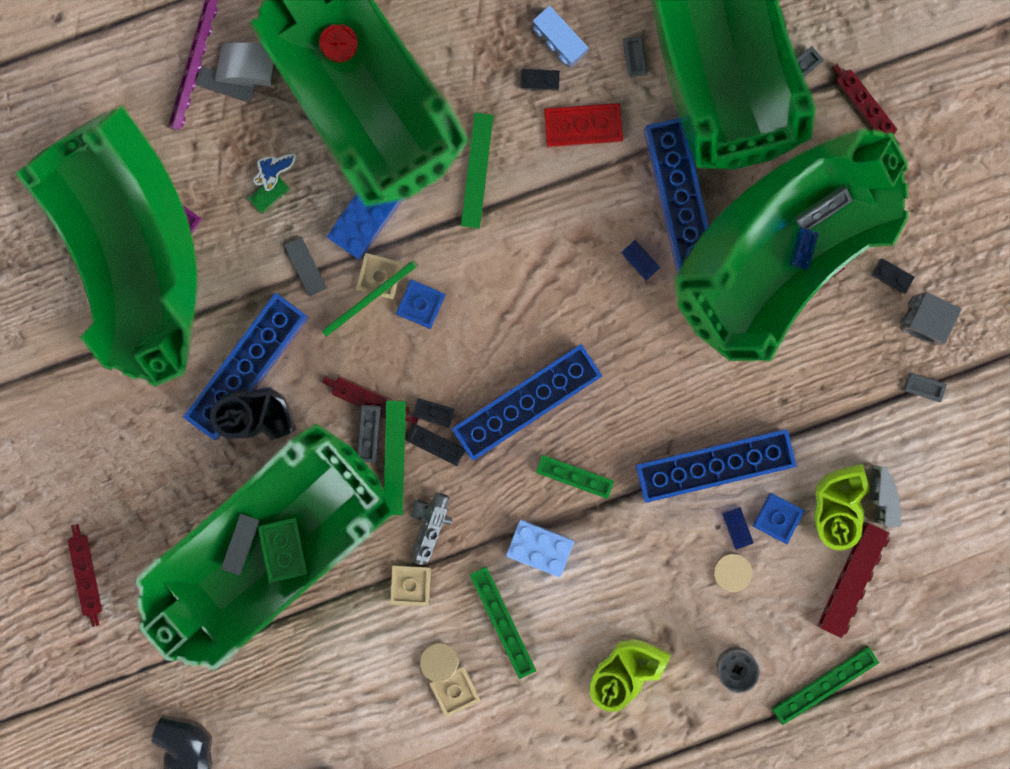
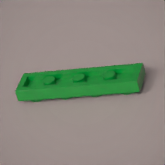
M545 455L541 456L536 473L606 499L609 498L614 484L613 480Z

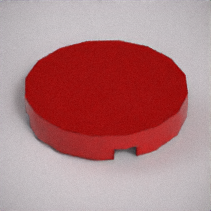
M334 24L325 28L321 33L319 45L325 58L332 62L341 63L353 58L357 52L358 41L356 34L351 28L342 24Z

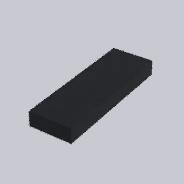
M415 424L406 440L455 466H458L466 451L465 448Z

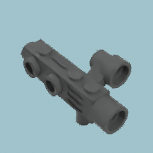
M436 492L432 503L429 504L419 499H415L413 502L411 517L417 520L424 518L411 553V557L414 558L413 562L419 565L429 562L442 524L450 525L452 523V518L446 516L448 510L446 507L450 497L443 493Z

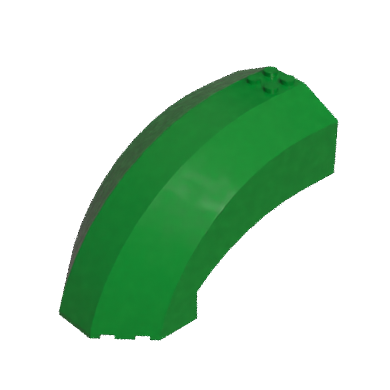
M375 0L262 1L257 9L259 14L256 18L251 19L249 25L365 206L410 198L443 177L468 142V138L447 100L413 58ZM330 25H346L357 36V52L353 58L346 62H332L325 58L320 50V35Z
M651 0L669 84L696 167L735 170L772 161L812 139L816 105L796 59L778 0Z
M123 105L100 114L40 151L15 174L54 224L66 244L83 282L93 323L84 331L80 339L103 368L108 370L116 369L122 371V375L136 380L141 378L148 381V384L152 386H158L184 375L190 355L197 299L196 255L188 220L174 184L144 134Z
M858 129L821 143L795 156L763 176L723 210L700 237L675 277L678 308L697 336L728 361H772L796 317L815 293L836 272L870 247L895 245L908 220V211H905V199H908V183H904V172L908 171V163L893 133ZM844 185L853 201L803 233L794 217Z
M314 424L292 439L224 504L178 544L158 557L136 579V587H139L140 594L137 597L138 611L141 613L142 618L140 631L166 660L183 661V664L197 667L203 665L208 666V669L216 670L394 514L378 477L351 446L318 424ZM240 514L259 519L258 526L297 518L308 575L269 584L258 527L241 575L221 570Z

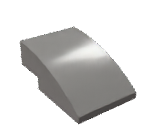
M261 43L223 44L215 81L253 87L254 84L272 87L276 65Z
M872 465L869 503L876 505L875 523L884 526L901 527L900 501L892 476L886 467Z

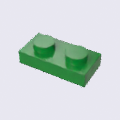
M278 175L277 183L271 190L266 191L263 185L248 199L262 214L285 195L290 188Z

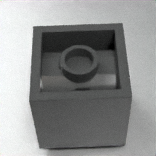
M928 292L917 294L910 299L908 303L909 310L907 314L904 313L901 317L899 329L933 346L946 343L962 309Z

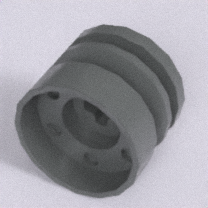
M740 647L728 648L718 657L716 664L717 674L723 686L728 690L742 693L749 691L756 685L760 675L759 666L753 655L746 649ZM735 664H738L740 667L739 672L732 670L735 668Z

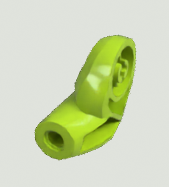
M863 463L830 472L815 486V527L823 543L833 550L850 549L861 538L864 510L860 501L870 492Z
M637 639L619 641L611 654L599 663L590 683L592 701L599 708L608 712L622 710L639 695L645 681L661 679L671 654L650 643Z

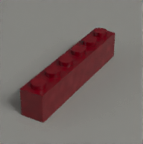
M863 523L861 538L852 547L817 626L820 629L840 638L848 633L850 628L849 622L858 611L857 604L859 600H862L865 596V587L867 582H870L873 578L874 572L872 571L882 558L881 552L883 547H886L889 543L890 537L888 536L890 532L870 523Z

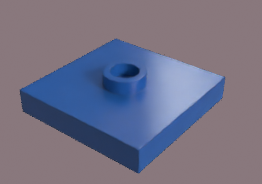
M410 279L396 315L432 329L446 294Z
M769 493L752 527L788 544L805 510Z

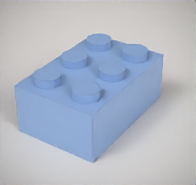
M520 519L506 557L561 577L574 540Z

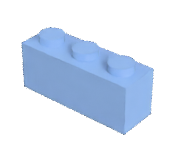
M550 5L533 20L532 26L534 28L532 30L534 33L546 40V46L551 51L555 50L558 53V58L564 65L568 64L571 68L588 52L587 45Z

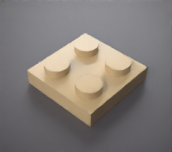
M365 253L356 290L368 294L402 269L403 262ZM398 282L381 294L380 297L394 300Z
M393 565L390 604L429 606L431 567Z
M464 665L457 668L456 674L448 681L443 683L429 682L446 718L481 701Z

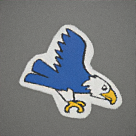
M289 154L279 158L267 157L257 162L259 173L254 178V183L256 185L264 184L266 191L271 190L277 183L278 175L292 167L296 155Z

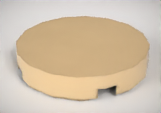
M739 554L723 555L714 566V578L722 589L728 592H738L749 585L752 579V568L747 559Z
M443 643L429 646L423 652L420 660L422 673L429 680L438 683L450 680L456 674L459 665L457 653L450 646Z

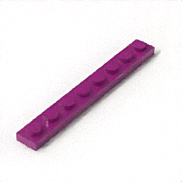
M218 0L204 1L167 126L169 129L180 130L185 124L186 117H184V114L191 103L189 97L191 91L196 86V73H199L202 66L200 60L207 49L206 39L212 32L211 22L218 12L216 7Z

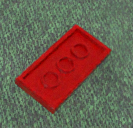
M620 103L544 109L547 148L623 142Z

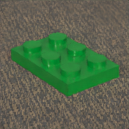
M297 518L258 526L269 584L308 575Z

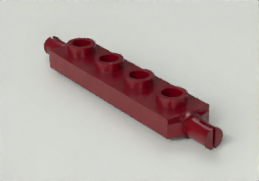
M838 63L831 67L838 76L835 84L872 131H881L882 133H893L894 135L898 130L855 73L851 69L844 72Z
M341 376L336 380L324 377L322 384L332 387L331 395L360 408L362 404L381 406L380 417L386 419V401L392 399ZM406 406V421L417 425L419 419L413 418V415L409 414L410 407Z
M79 524L71 525L73 537L67 541L82 615L90 616L91 627H95V624L99 626L97 614L102 612L103 608L88 536L81 535Z

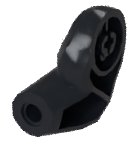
M271 387L256 390L241 389L230 392L218 400L210 412L214 430L220 436L227 439H248L264 433L271 441L297 430L290 407L284 396Z
M162 715L156 724L151 742L166 751L163 757V769H212V736L204 726L192 720Z

